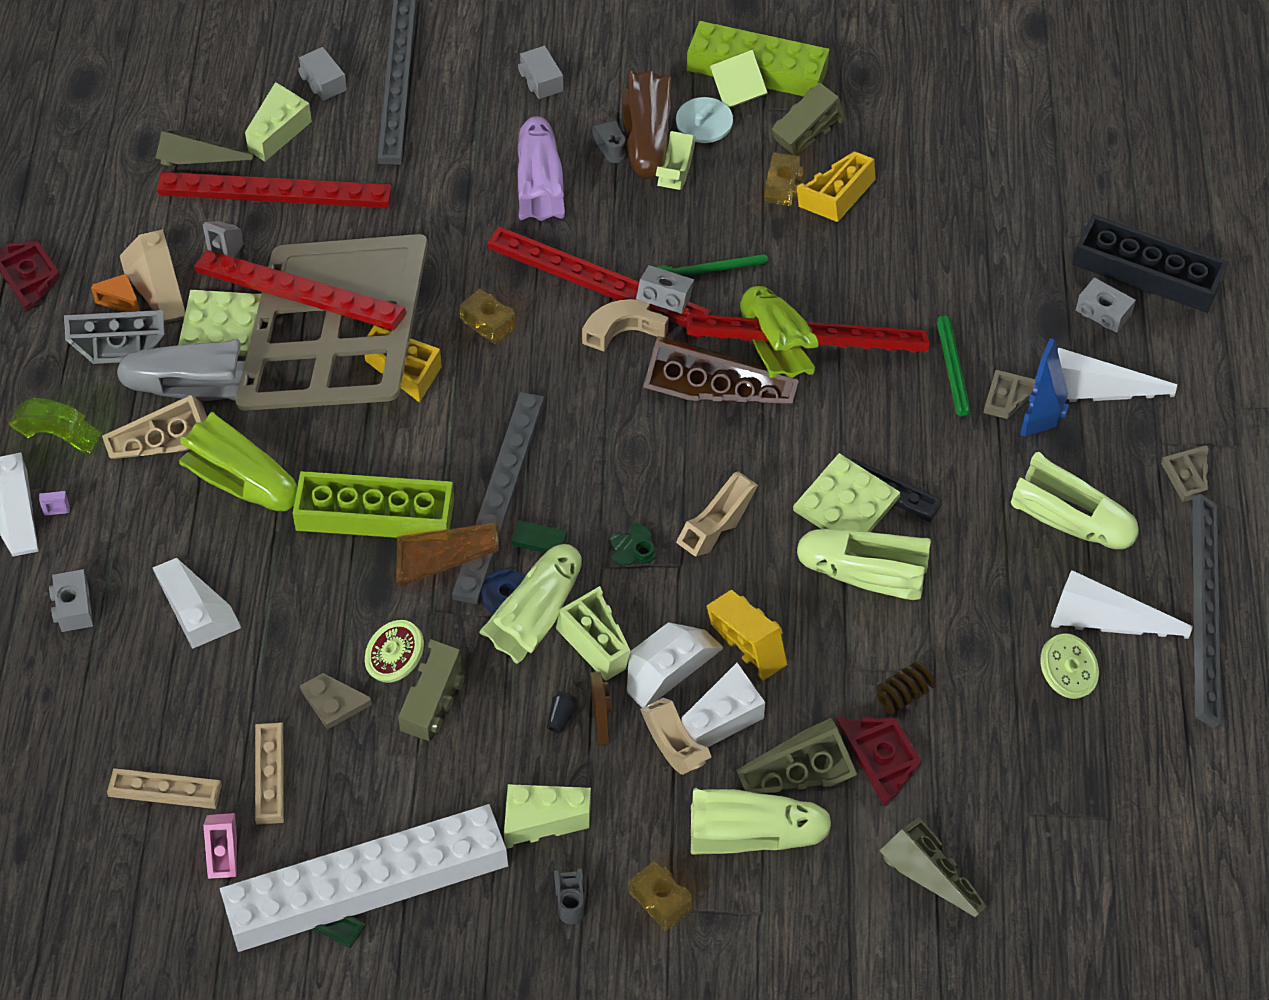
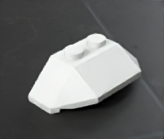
M668 622L630 651L627 693L644 708L657 701L723 650V646L704 629Z

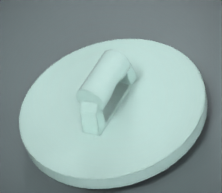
M700 97L687 101L679 108L676 115V125L680 133L696 136L695 142L710 143L722 139L730 132L733 125V115L730 108L722 101L709 97Z

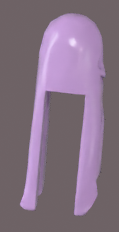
M534 116L522 125L519 132V219L524 220L528 217H534L543 221L552 216L563 219L565 216L563 172L557 152L555 135L550 123L546 119Z

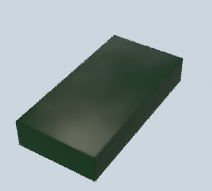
M518 520L511 538V545L546 553L554 546L565 544L567 531Z
M352 916L343 917L344 919L325 925L320 924L313 928L351 949L366 925Z

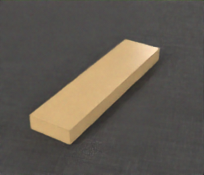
M282 722L255 724L256 825L284 823V736Z
M113 768L107 794L108 797L216 809L222 784L220 780Z

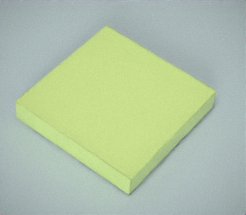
M753 50L710 66L722 102L729 108L768 94Z

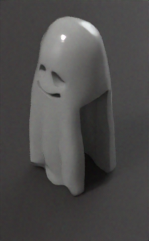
M238 339L215 343L185 344L131 352L119 363L117 375L124 386L137 391L181 399L192 395L199 401L221 399L236 401L245 361H237L241 348V343Z

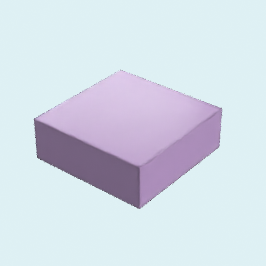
M65 491L39 494V501L44 515L70 513V505Z

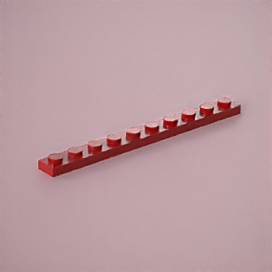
M161 172L157 192L159 196L389 208L392 187L390 184Z
M498 227L488 241V249L618 301L637 300L638 281L510 230ZM688 302L682 314L650 304V311L661 313L669 317V321L686 327V314L711 315V310Z
M206 250L194 265L196 272L390 330H395L407 314L404 306Z
M686 314L687 335L695 337L712 336L720 339L740 338L746 341L754 339L769 342L761 329L758 319ZM807 322L812 334L816 336L819 342L818 346L825 344L837 345L839 347L854 346L864 349L882 348L889 351L908 350L910 352H928L929 349L928 336L926 331Z

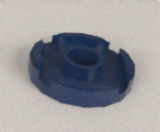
M512 569L497 570L490 574L481 589L482 601L487 610L494 614L504 600L509 597L501 595V591L504 589L514 591L526 575L521 572L520 574L514 572Z

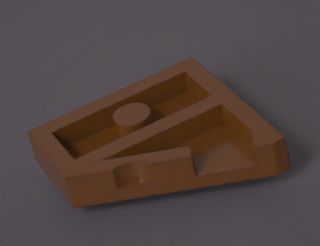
M591 672V691L595 724H597L598 745L609 744L607 713L612 712L608 681L603 682L601 672Z

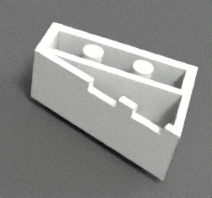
M736 663L682 717V724L696 743L709 747L764 719L765 702L739 664Z

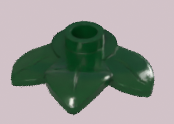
M635 522L631 528L630 535L612 534L610 536L611 545L616 552L611 556V559L620 565H630L635 562L640 564L652 562L656 557V547L651 542L652 535L645 526Z

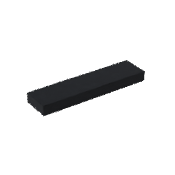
M854 458L851 459L852 462L900 492V497L894 506L928 522L932 521L942 505L941 498Z

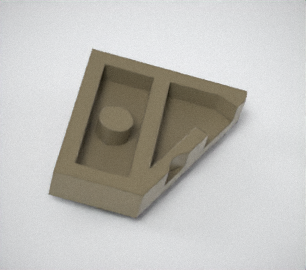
M995 370L983 413L1008 419L1030 399L1036 383L1035 379Z
M1207 445L1162 458L1161 464L1182 502L1193 500L1192 497L1200 493L1206 496L1208 485Z
M324 673L300 685L301 692L327 730L372 705L369 696Z

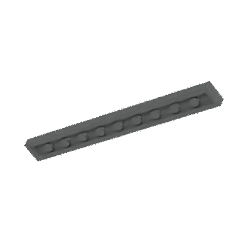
M393 0L378 164L402 165L417 0Z
M524 392L519 393L452 593L453 600L478 605L481 589L487 578L544 404V396Z
M1200 493L1192 497L1194 712L1197 719L1213 728L1221 725L1217 504Z

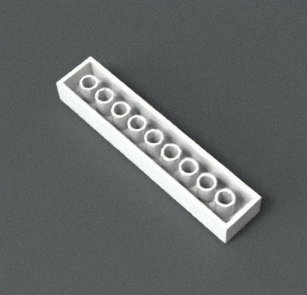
M488 804L220 888L236 947L238 952L313 929L320 924L325 925L344 919L343 917L357 915L508 867L507 852L491 807Z

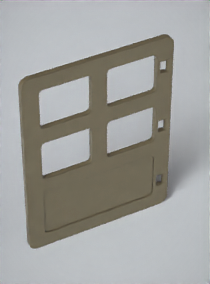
M415 234L288 244L275 247L272 251L268 268H281L282 272L404 306L407 314L389 335L339 339L344 316L326 311L320 339L270 344L275 318L278 314L322 311V309L262 292L236 396L238 408L246 411L384 402L396 399L400 393L427 253L428 241L426 236ZM262 322H268L267 329H261ZM387 353L380 384L329 388L334 360L337 357ZM316 358L308 389L258 393L266 362ZM248 378H255L253 385H247Z

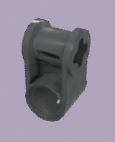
M612 120L593 126L592 132L595 142L602 150L606 160L611 163L622 162L626 157L623 148L626 139L617 121Z
M578 868L574 872L562 873L554 870L559 917L566 924H577L584 916L582 868ZM567 905L577 906L572 909L566 908Z

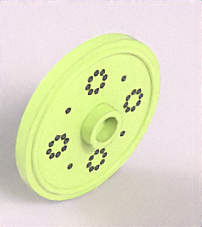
M1071 634L1056 635L1045 643L1041 652V668L1049 685L1060 695L1071 699L1082 698L1091 693L1098 682L1099 668L1096 657L1090 647L1083 640Z

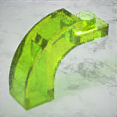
M34 398L24 401L18 406L8 425L27 438L38 432L59 436L86 455L92 451L101 435L100 431L83 420L86 415L68 405L49 399Z

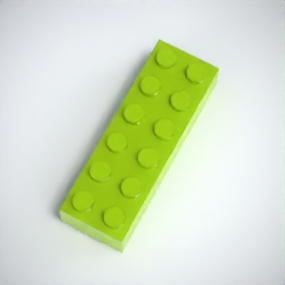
M699 21L687 51V71L713 76L710 68L711 65L753 50L767 89L804 97L810 88L815 87L819 82L823 83L829 59L828 48Z
M300 471L293 508L296 531L448 541L454 504L453 482Z

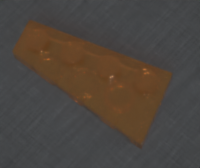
M496 523L398 536L396 583L400 587L499 551V527Z

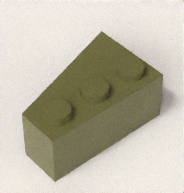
M819 82L815 87L810 88L805 97L799 103L794 104L790 111L774 124L771 130L775 141L795 156L814 143L815 136L821 132L827 134L831 131V125L837 121L842 123L846 119L839 97Z
M430 639L428 644L430 655L427 663H420L418 671L422 672L415 687L411 686L398 717L400 731L430 741L433 733H438L440 730L442 716L445 711L448 712L453 704V695L456 689H461L465 678L462 675L460 649Z

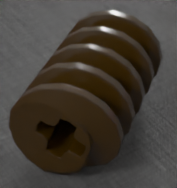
M915 661L910 667L907 666L902 669V672H897L893 677L886 679L885 683L881 682L878 684L876 692L881 706L892 716L895 714L894 707L902 710L904 708L903 702L907 705L911 704V696L917 700L920 698V692L927 694L929 693L928 686L935 688L936 684L930 670L921 662Z

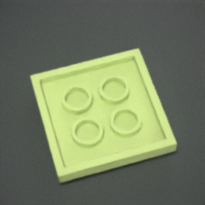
M190 290L178 345L215 343L238 339L241 343L239 356H247L261 294Z
M839 453L794 504L793 511L821 529L871 532L900 497V492Z

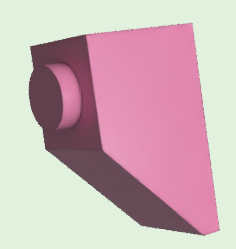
M235 813L207 815L203 826L208 879L236 877L237 835Z

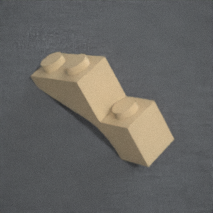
M739 471L735 472L708 507L699 516L686 522L676 543L695 557L710 553L721 531L736 528L758 485Z

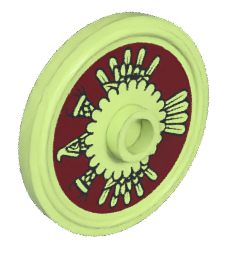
M396 620L382 626L372 636L366 648L365 666L369 674L378 681L386 683L395 682L407 676L416 667L423 653L424 640L419 628L406 620Z

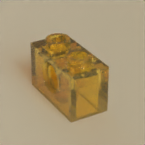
M773 152L765 185L764 202L792 206L793 197H798L797 186L800 184L797 183V180H802L804 167L800 166L801 156Z
M480 288L460 304L461 321L495 345L516 329L514 311L510 307L498 302L492 294H487Z
M655 861L629 880L630 895L665 931L669 930L691 912L692 896L684 886H679L673 880L670 871L664 866L660 867ZM658 892H666L669 895L666 897H659L656 894Z

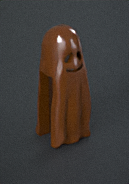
M630 69L627 73L628 89L623 88L621 92L622 120L626 134V147L634 171L641 178L650 179L656 177L657 167L664 166L666 160L672 78L671 75L659 76L652 71L636 73Z

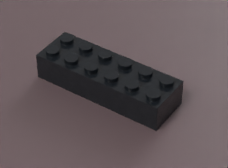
M1092 214L1076 246L1072 265L1208 313L1223 281L1229 261Z

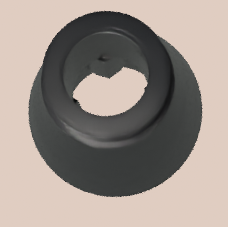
M561 691L552 697L546 727L548 730L558 734L562 732L577 709L576 697Z

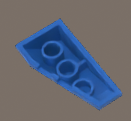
M1051 338L1042 355L1035 378L1036 383L1029 399V409L1024 416L1020 433L1024 437L1057 427L1060 418L1065 419L1070 405L1066 404L1068 392L1056 342Z

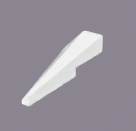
M1058 348L1069 402H1076L1078 399L1093 398V401L1131 399L1132 396L1146 395V398H1153L1155 395L1170 394V397L1175 396L1177 384Z
M1072 570L1051 626L1054 628L1064 625L1075 626V629L1083 630L1084 627L1099 628L1102 632L1142 635L1143 632L1158 633V636L1166 637L1167 634L1182 635L1185 639H1189L1193 626Z

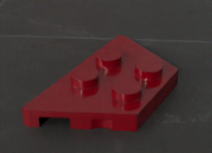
M38 241L7 243V247L0 248V273L25 311L28 312L60 279L59 271Z
M845 716L837 717L836 724L882 804L884 807L889 805L919 769L921 759L896 718L874 719L873 717H862L861 720H845Z

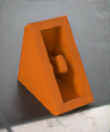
M127 274L93 284L91 287L95 303L122 312L140 311Z

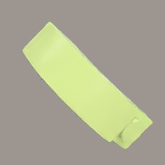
M670 132L665 164L662 167H657L656 176H659L657 186L678 190L683 188L690 168L696 136Z

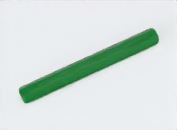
M947 315L939 316L937 318V326L956 413L959 417L968 416L970 414V405L951 320Z

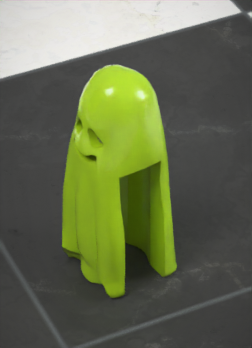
M763 286L749 288L743 294L740 301V311L743 318L758 319L762 331L769 340L767 342L765 340L752 339L761 359L766 365L769 378L771 379L779 374H786L788 377L793 378L803 372L813 375L815 366L800 347L816 348L819 345L816 336L812 334L807 322L794 308L770 289Z
M211 412L204 421L196 423L188 435L181 437V444L192 451L187 452L181 457L179 464L206 482L242 500L261 505L270 510L288 511L294 506L297 492L295 480L268 454L259 449L215 413Z

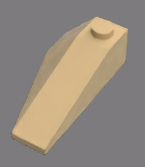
M163 229L139 235L120 255L124 274H127L129 281L132 282L136 287V291L148 302L152 311L163 310L164 324L184 319L185 309Z
M190 395L103 435L102 438L111 459L187 451L189 448L181 444V437L188 435L193 426L204 421L207 415L202 402Z

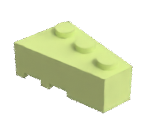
M275 82L245 131L248 151L255 153V156L263 161H267L312 122L309 103Z
M599 586L559 609L556 629L597 672H601L602 678L607 681L626 669L630 649L619 625H616L614 622L611 608L609 605H606L602 596L603 592Z
M508 784L504 826L506 849L514 847L513 844L529 840L531 843L539 841L541 837L553 834L559 836L589 828L591 788Z

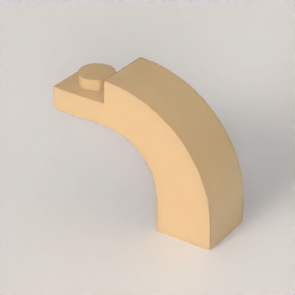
M628 299L611 302L596 310L588 318L582 328V344L605 352L612 338L618 333L627 330H638L656 337H666L668 334L669 317L650 311V303L641 300Z
M662 698L640 709L654 741L677 772L683 775L703 766L706 763L705 760L711 758L708 747L696 743L687 733L673 701Z

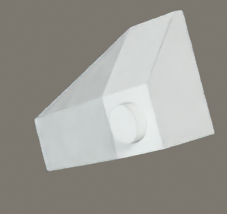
M22 453L0 457V536L12 556L38 552L28 474Z
M175 558L153 567V571L192 649L241 628L231 606L179 559Z

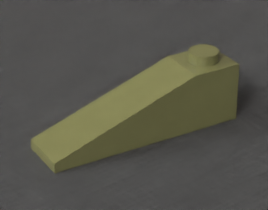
M166 128L161 132L156 159H160V163L163 165L174 167V164L252 160L255 153L223 145V147L218 146V143L211 140L201 139L199 141L196 140L194 135Z
M832 718L805 729L736 770L745 791L759 794L780 792V790L797 788L798 790L807 789V787L819 785L823 787L833 786L857 775Z
M919 817L901 829L879 850L884 855L883 858L889 866L896 868L900 873L972 916L976 917L987 907L966 878L958 876L956 862L953 858L948 859L939 849L943 844Z

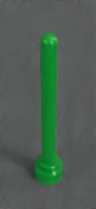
M761 254L679 268L667 267V265L656 266V268L681 276H689L765 264L768 262V256Z

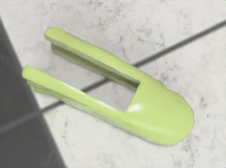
M1036 452L1033 455L1025 479L1019 478L1013 492L1011 504L1014 508L1021 509L1039 521L1065 533L1087 541L1100 543L1108 548L1126 549L1134 544L1138 537L1139 529L1137 520L1131 513L1080 478L1050 462L1040 452ZM1056 496L1085 508L1093 513V515L1090 517L1074 509Z
M820 529L810 531L800 539L797 555L800 562L806 567L827 574L839 581L873 592L917 600L922 596L924 574L927 573L931 540L929 538L855 530Z
M567 544L557 545L549 549L531 568L521 584L504 600L487 624L479 631L480 634L492 640L497 650L510 655L516 664L521 662L528 652L532 653L556 621L559 609L562 608L582 565V558L578 550Z
M693 789V803L691 804V854H726L804 847L821 842L830 832L831 820L829 813L824 808L811 802H801L783 796L735 789Z

